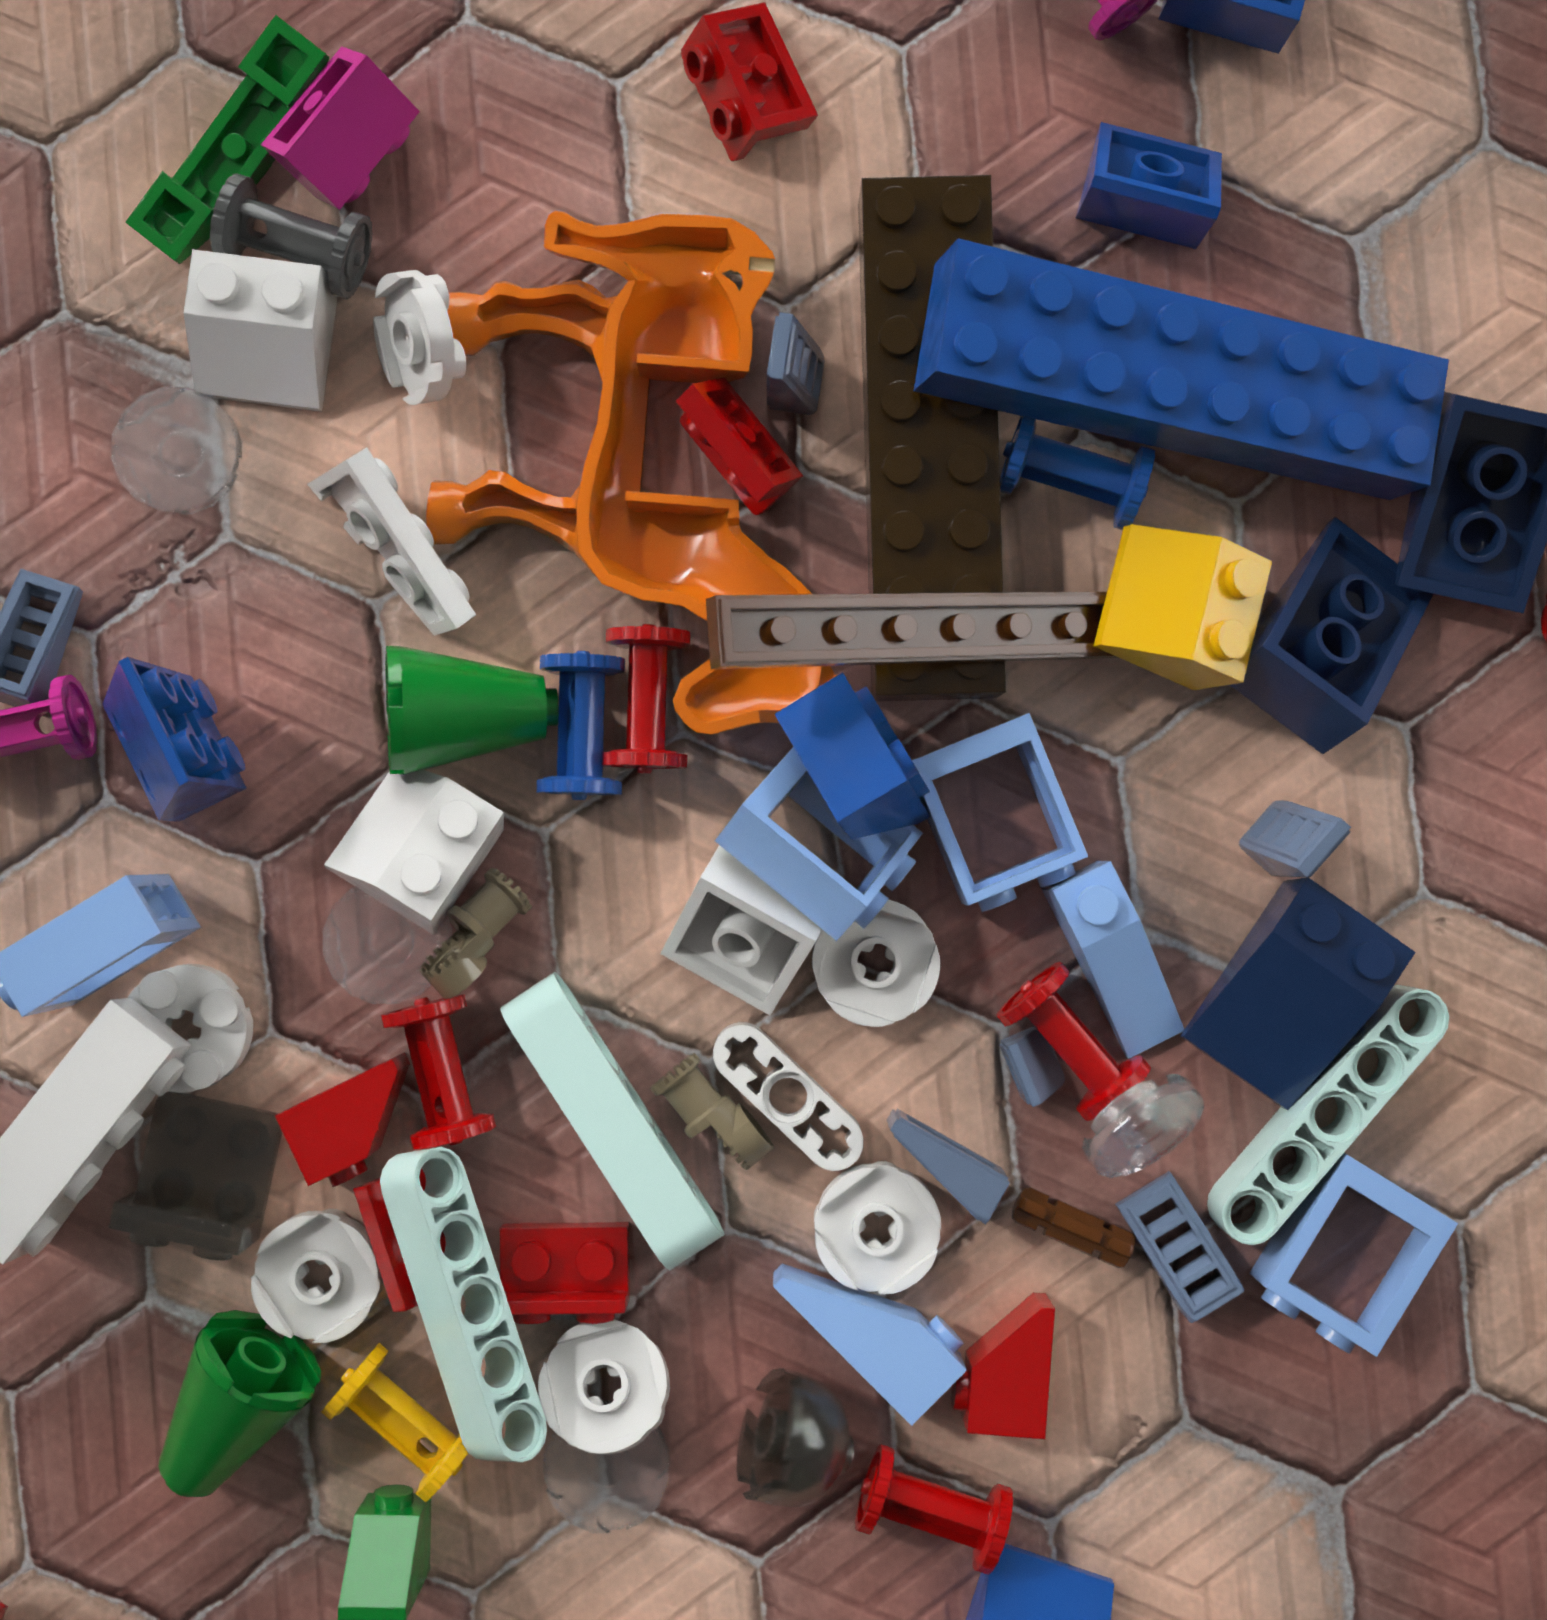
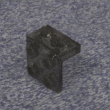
M168 1091L158 1097L155 1102L137 1189L114 1202L109 1228L129 1232V1240L139 1245L163 1247L169 1245V1241L193 1246L192 1253L194 1255L210 1260H230L233 1255L242 1253L260 1238L282 1136V1130L275 1118L277 1113L186 1093Z

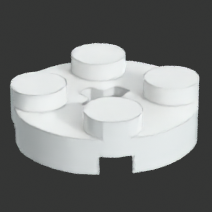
M418 270L386 274L380 279L375 293V298L386 297L385 315L373 317L375 342L383 371L392 388L405 386L409 393L408 396L403 398L406 403L417 405L440 401L448 394L452 379L463 378L466 372L465 352L461 343L453 338L447 312L449 308V292L446 283L438 274L425 276Z
M888 900L864 929L854 921L837 941L822 930L813 947L812 968L819 992L837 1014L859 1025L882 1027L905 1019L927 1003L938 982L940 955L933 934L921 917L909 907ZM875 944H882L886 946L885 957L894 961L893 968L890 973L880 971L876 980H870L864 977L866 967L858 963L857 959L861 951L871 952Z
M182 964L152 972L146 975L128 996V998L133 999L170 1029H172L173 1019L182 1018L185 1010L194 1014L193 1024L196 1027L202 1028L199 1038H189L187 1040L191 1046L180 1060L186 1065L185 1070L168 1090L169 1092L189 1093L218 1083L240 1066L250 1048L253 1037V1018L250 1008H245L243 998L237 992L239 988L234 981L215 968L200 964Z
M887 1161L860 1164L839 1174L823 1191L819 1204L814 1211L815 1245L827 1271L842 1285L857 1291L859 1288L867 1292L878 1291L879 1294H894L916 1284L932 1267L940 1241L941 1216L929 1189L910 1171L896 1167L893 1163ZM872 1212L878 1217L888 1214L894 1219L888 1227L891 1238L883 1244L876 1237L865 1241L860 1235L866 1228L864 1217Z
M338 1209L303 1212L287 1219L272 1230L259 1247L256 1254L258 1257L255 1262V1274L251 1277L253 1301L265 1322L279 1334L289 1338L295 1335L302 1339H315L312 1343L335 1341L351 1333L373 1310L377 1298L384 1288L366 1229L359 1222L349 1218L345 1212ZM315 1260L319 1265L326 1263L333 1273L329 1277V1283L332 1286L331 1290L324 1292L323 1288L319 1285L308 1288L304 1284L303 1278L309 1273L307 1261Z
M615 1319L598 1324L580 1323L566 1331L556 1342L558 1345L552 1350L547 1363L544 1362L538 1380V1396L549 1427L569 1445L599 1455L621 1453L644 1441L650 1432L661 1424L670 1392L669 1372L666 1361L658 1346L640 1329ZM607 1367L611 1377L621 1378V1389L614 1392V1401L612 1403L603 1405L600 1397H589L587 1385L597 1381V1370Z

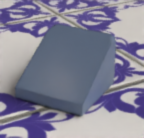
M1035 1026L1000 1040V1049L1018 1093L1028 1105L1030 1104L1034 1107L1043 1103L1063 1085L1065 1077L1055 1051Z

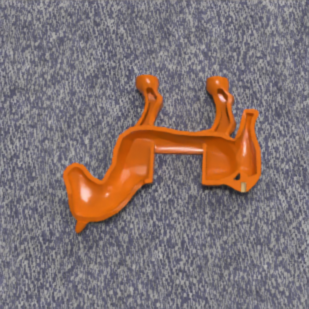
M554 211L548 215L545 223L544 248L556 256L596 265L618 273L628 280L618 296L606 298L594 286L581 280L562 282L543 288H523L511 282L499 281L494 282L483 295L470 292H449V308L447 312L453 338L461 343L465 356H475L491 342L521 334L549 335L580 346L593 356L603 384L597 425L584 463L580 485L571 497H557L543 493L521 483L508 473L502 471L488 470L468 485L453 481L435 480L430 486L426 511V525L433 536L434 544H454L472 530L493 524L513 523L526 526L547 535L573 552L584 562L601 584L643 601L661 602L686 608L706 621V599L715 595L811 594L786 567L770 558L741 531L739 525V500L641 492L650 380L698 383L725 377L728 382L744 378L749 372L753 340L751 315L758 300L770 284L775 272L776 260L770 248L754 231L732 218L710 215L659 214L627 223L597 226L579 221L565 212ZM732 274L741 275L743 280L741 289L739 290L737 285L726 276ZM708 659L681 679L673 698V704L681 720L693 731L712 735L750 724L779 723L775 713L837 675L834 674L831 666L711 669L710 659Z

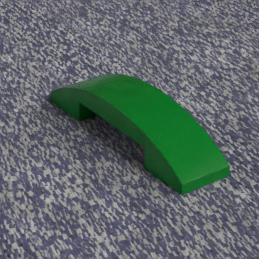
M275 15L238 66L246 77L175 175L171 178L162 171L125 223L178 264H181L191 256L192 249L198 250L210 239L214 206L226 180L233 174L238 173L252 178L257 185L276 159L261 146L262 142L326 66L330 59L329 56Z

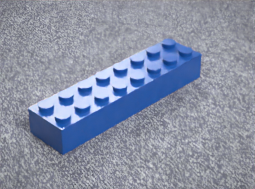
M958 238L934 265L913 391L1392 500L1428 487L1431 484L1449 359Z

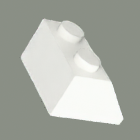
M192 249L184 306V320L196 395L322 412L337 296L331 294L328 286V274L321 265Z
M425 770L405 775L390 774L389 771L324 866L434 935L447 916L446 912L455 904L504 831V812L447 777Z
M719 845L697 882L660 954L766 1014L771 1015L814 946L822 929Z

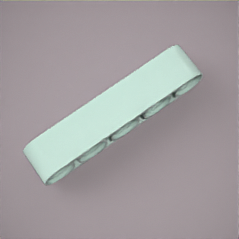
M553 972L501 1006L502 1016L512 1034L664 1267L669 1271L724 1236L723 1228L709 1203L563 979L556 972Z
M1393 986L1377 1011L1290 1109L1285 1110L1280 1107L1214 1184L1208 1194L1207 1207L1210 1217L1218 1227L1233 1239L1248 1245L1263 1243L1278 1231L1443 1038L1449 1025V1013L1446 1004L1438 995L1429 990L1415 987ZM1409 1000H1414L1419 1008V1020L1412 1029L1404 1031L1399 1022V1013L1405 1003ZM1373 1048L1378 1055V1068L1371 1077L1362 1080L1357 1071L1358 1059L1367 1049ZM1333 1097L1338 1107L1337 1116L1331 1124L1319 1128L1315 1120V1110L1324 1099ZM1293 1146L1297 1155L1296 1164L1293 1169L1287 1174L1275 1175L1273 1170L1275 1155L1282 1148ZM1243 1196H1254L1256 1205L1252 1217L1243 1223H1232L1230 1215L1235 1201Z
M443 1147L397 1154L389 1159L382 1169L380 1178L381 1192L462 1443L467 1452L475 1459L504 1462H525L531 1460L540 1452L545 1443L547 1433L546 1418L464 1165L458 1155L452 1150ZM421 1168L426 1177V1186L424 1191L420 1185L419 1179ZM441 1232L444 1233L446 1240L444 1253L440 1245ZM462 1295H464L466 1302L464 1315L461 1312L460 1305ZM483 1358L485 1359L486 1364L484 1377L482 1376L481 1371ZM504 1421H505L506 1431H505V1437H504V1439H503V1437H502V1427H503V1423H504Z

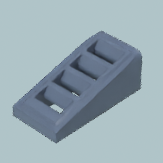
M779 312V316L775 317L767 369V405H769V409L812 415L818 409L825 359L817 343L796 317L790 313Z
M20 569L0 611V702L16 707L49 698L50 683L57 676L83 595L80 587ZM31 596L56 604L53 612L49 613L30 607ZM23 621L44 627L45 630L42 636L21 630ZM15 645L34 651L31 660L13 655ZM7 670L23 675L20 684L5 679Z
M1279 800L1274 801L1242 836L1239 846L1271 876L1311 877L1349 835L1351 826L1342 818L1290 801Z
M892 1109L887 1118V1123L894 1137L976 1220H980L986 1225L1010 1184L1002 1167L903 1111Z
M1166 1172L1115 1203L1173 1301L1190 1323L1198 1321L1244 1292L1245 1289L1171 1172ZM1171 1199L1176 1208L1146 1226L1143 1224L1140 1216ZM1185 1222L1189 1231L1158 1248L1154 1240ZM1198 1246L1204 1253L1203 1255L1175 1272L1169 1265L1171 1262ZM1212 1270L1215 1271V1276L1189 1292H1186L1184 1287Z

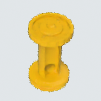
M378 1343L356 1370L349 1368L341 1377V1381L344 1384L320 1413L331 1420L341 1414L346 1407L350 1409L425 1474L415 1494L424 1502H427L451 1475L455 1476L463 1467L462 1461L468 1455V1452L462 1443L459 1433L457 1435L453 1434L379 1370L388 1350ZM426 1437L438 1447V1451L432 1453L420 1443V1439Z

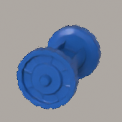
M1020 416L1012 441L1006 442L1003 451L1006 459L1000 476V492L1010 495L1018 484L1020 477L1115 506L1114 528L1123 530L1124 526L1133 523L1142 500L1146 497L1148 491V483L1155 459L1154 449L1141 446L1129 464L1035 434L1036 419Z
M589 651L541 655L540 670L559 675L557 776L538 779L536 793L571 795L572 800H586L587 795H622V782L612 778H602L605 676H613L625 672V659L611 655L590 654Z

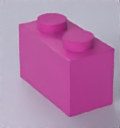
M341 46L262 142L261 146L314 197L340 210L345 203L354 201L365 191L370 182V172L383 156L393 153L405 142L410 133L409 125L420 111L367 55Z

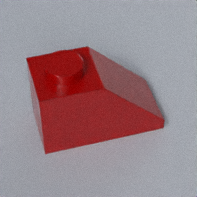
M405 1052L275 1115L308 1186L328 1177L332 1187H336L368 1170L364 1159L381 1148L410 1065Z
M1033 1292L965 1351L967 1371L952 1385L951 1406L952 1410L961 1411L967 1433L1032 1439L1046 1438L1055 1307L1046 1293Z

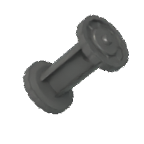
M238 173L230 176L219 192L214 206L210 231L212 252L242 255L244 249L250 247L293 262L321 265L325 272L328 273V286L331 294L343 299L351 298L363 279L370 257L373 236L370 217L364 214L351 212L350 215L346 216L343 224L337 227L258 201L257 186L254 180ZM256 219L265 222L267 234L254 230Z

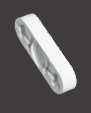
M737 1022L727 1026L720 1032L713 1049V1059L718 1071L815 1164L826 1170L840 1171L850 1167L858 1160L863 1149V1135L856 1119L764 1031L754 1024ZM749 1036L755 1039L757 1045L753 1050V1054L763 1066H768L771 1057H775L783 1064L766 1075L758 1091L748 1084V1082L756 1079L758 1074L747 1063L741 1062L736 1067H733L727 1062L731 1049L726 1043L732 1037L740 1042L745 1041ZM793 1078L801 1082L805 1087L807 1098L800 1110L789 1114L782 1113L771 1104L769 1099L770 1090L780 1079ZM818 1101L823 1102L828 1107V1109L818 1114L819 1119L834 1131L840 1128L841 1125L849 1129L845 1135L849 1148L843 1154L836 1149L830 1150L827 1154L821 1152L820 1148L823 1144V1138L810 1123L804 1134H801L794 1128L805 1122L812 1115Z

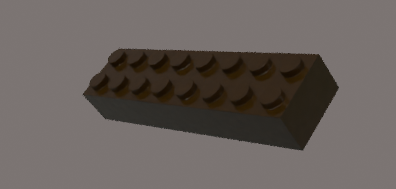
M991 175L861 178L858 224L869 594L1003 593L998 410L913 391L935 263L958 238L993 247ZM1005 661L871 665V694L876 702L998 698L1006 692Z

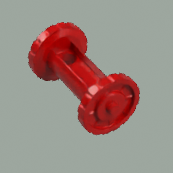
M653 624L608 628L606 630V643L619 648L629 649L626 749L603 752L602 766L637 768L638 773L651 774L653 769H686L688 755L677 751L665 750L668 650H677L691 646V632L677 628L656 627Z
M1060 961L1025 982L1000 1008L996 1017L1005 1027L1026 1017L1031 1021L1089 1089L1080 1100L1076 1109L1085 1121H1092L1115 1108L1135 1091L1142 1081L1145 1080L1151 1067L1141 1055L1128 1059L1121 1064H1118L1057 993L1070 974V971Z
M464 994L456 995L450 999L442 998L430 1001L428 997L414 1000V1006L380 1015L383 1028L404 1027L427 1122V1127L409 1136L413 1150L433 1148L446 1144L450 1146L460 1144L467 1138L496 1128L493 1113L473 1114L449 1016L467 1007Z
M880 1444L873 1454L861 1485V1494L855 1518L856 1531L870 1535L880 1517L972 1547L973 1569L987 1575L991 1574L1002 1554L1009 1531L1013 1507L1012 1489L997 1483L993 1486L985 1501L895 1471L894 1449Z

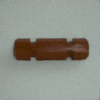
M1024 1187L1019 1193L1012 1210V1219L1015 1223L1033 1231H1036L1037 1227L1040 1226L1044 1228L1042 1233L1044 1236L1089 1256L1092 1255L1093 1251L1099 1253V1260L1116 1268L1125 1267L1132 1257L1136 1239L1132 1232L1114 1224H1111L1109 1229L1103 1227L1105 1222L1103 1219L1058 1199L1055 1200L1054 1204L1048 1202L1049 1195L1031 1187Z

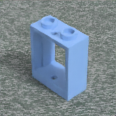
M1030 713L912 760L930 790L929 793L919 799L930 815L927 819L962 904L969 906L978 902L981 912L991 910L1016 899L1017 896L1013 887L1037 878L1040 888L1074 876L1076 871L1072 863L1088 857ZM1016 747L1057 848L974 882L932 780Z
M793 747L740 806L715 842L837 941L854 921L863 929L866 928L886 904L889 898L880 889L885 885L893 891L912 869L916 861L908 855V852L923 833L914 825L851 840L837 823ZM788 796L873 865V868L857 888L853 887L770 819L771 815Z
M169 874L126 875L0 952V997L10 1008L18 1010L22 1017L73 1006L200 929L201 926Z
M1343 1153L1278 1231L1270 1238L1249 1274L1266 1288L1261 1298L1277 1310L1294 1320L1302 1310L1320 1321L1315 1332L1338 1348L1350 1354L1357 1344L1377 1357L1458 1223L1351 1156ZM1347 1186L1414 1227L1357 1322L1349 1319L1289 1281Z

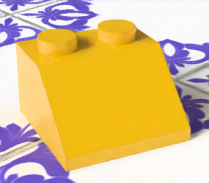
M1134 524L1124 526L1093 646L1191 690L1243 683L1272 561L1223 537Z

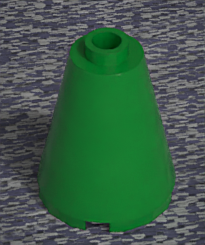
M386 646V713L388 717L387 738L390 774L405 775L543 740L546 738L547 726L558 725L557 689L546 688L543 675L404 646Z
M231 1310L216 1313L209 1319L206 1326L201 1329L196 1337L158 1463L160 1474L170 1490L183 1497H205L211 1495L311 1401L315 1387L320 1381L321 1370L314 1353L300 1337L295 1335L292 1338L286 1336L283 1338L279 1337L274 1332L265 1328L267 1323L258 1313Z

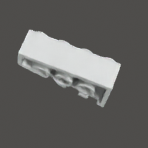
M131 998L111 999L0 1138V1263L2 1265L27 1253L34 1257L51 1242L78 1202L97 1183L103 1173L102 1169L116 1149L122 1148L138 1131L144 1121V1117L141 1115L154 1096L160 1097L165 1094L185 1070L186 1065L180 1060L191 1044Z

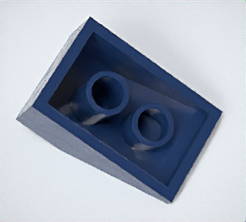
M1444 391L1431 484L1428 487L1411 492L1395 584L1405 588L1524 613L1547 543V413Z
M1334 517L1327 523L1258 619L1244 682L1230 686L1321 754H1325L1368 724L1433 594L1397 586L1395 578L1398 563L1338 518Z
M1309 877L1283 881L1180 1037L1285 1110H1289L1382 1005L1416 952Z

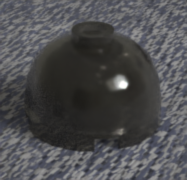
M784 1368L772 1369L761 1380L756 1389L757 1391L767 1393L758 1418L747 1408L742 1422L737 1447V1478L740 1482L750 1484L751 1490L742 1493L746 1500L770 1506L802 1507L815 1503L834 1486L840 1475L847 1472L854 1455V1440L849 1435V1424L842 1402L823 1382Z

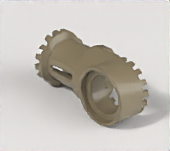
M492 867L484 874L486 882L461 907L454 905L446 912L450 923L457 931L447 941H443L439 949L436 947L433 950L437 955L435 958L431 955L427 956L426 960L430 963L429 965L426 962H423L421 965L422 968H420L419 972L444 999H450L460 994L480 976L487 965V959L484 956L495 946L494 936L517 913L524 915L532 908V905L529 903L530 900L527 899L528 896L521 892L522 889L518 885L512 889L510 886L514 881L511 878L507 880V876L496 868Z
M692 1053L673 1068L676 1072L675 1075L668 1071L650 1087V1090L655 1096L663 1095L686 1123L684 1132L689 1139L711 1125L714 1132L718 1133L716 1134L720 1140L723 1139L724 1142L722 1144L724 1147L728 1146L731 1149L729 1151L731 1156L738 1153L739 1155L735 1159L736 1162L739 1164L743 1161L741 1167L748 1170L774 1149V1145L762 1127L741 1103L736 1105L729 1095L721 1096L698 1068L699 1057Z

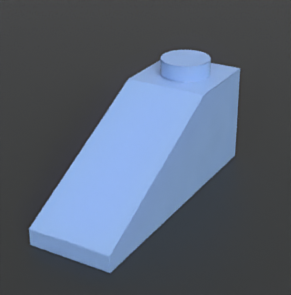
M1096 861L1076 871L1074 876L1042 888L1126 1058L1129 1059L1183 1032L1185 1029L1141 920L1111 861Z
M783 1263L773 1272V1287L911 1426L967 1371L961 1353L958 1351L964 1344L963 1341L938 1315L929 1322L914 1307L860 1289L857 1291L848 1288L839 1282Z

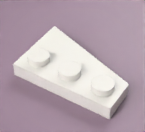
M367 447L307 484L321 501L331 495L347 514L348 521L344 523L343 528L358 545L364 543L369 548L380 552L385 558V561L382 563L385 578L434 636L457 629L476 616V613L468 603L470 596L465 583L453 570L446 569L433 549L434 539L429 528L417 515L410 514L397 494L398 485L393 473L382 460L374 458Z

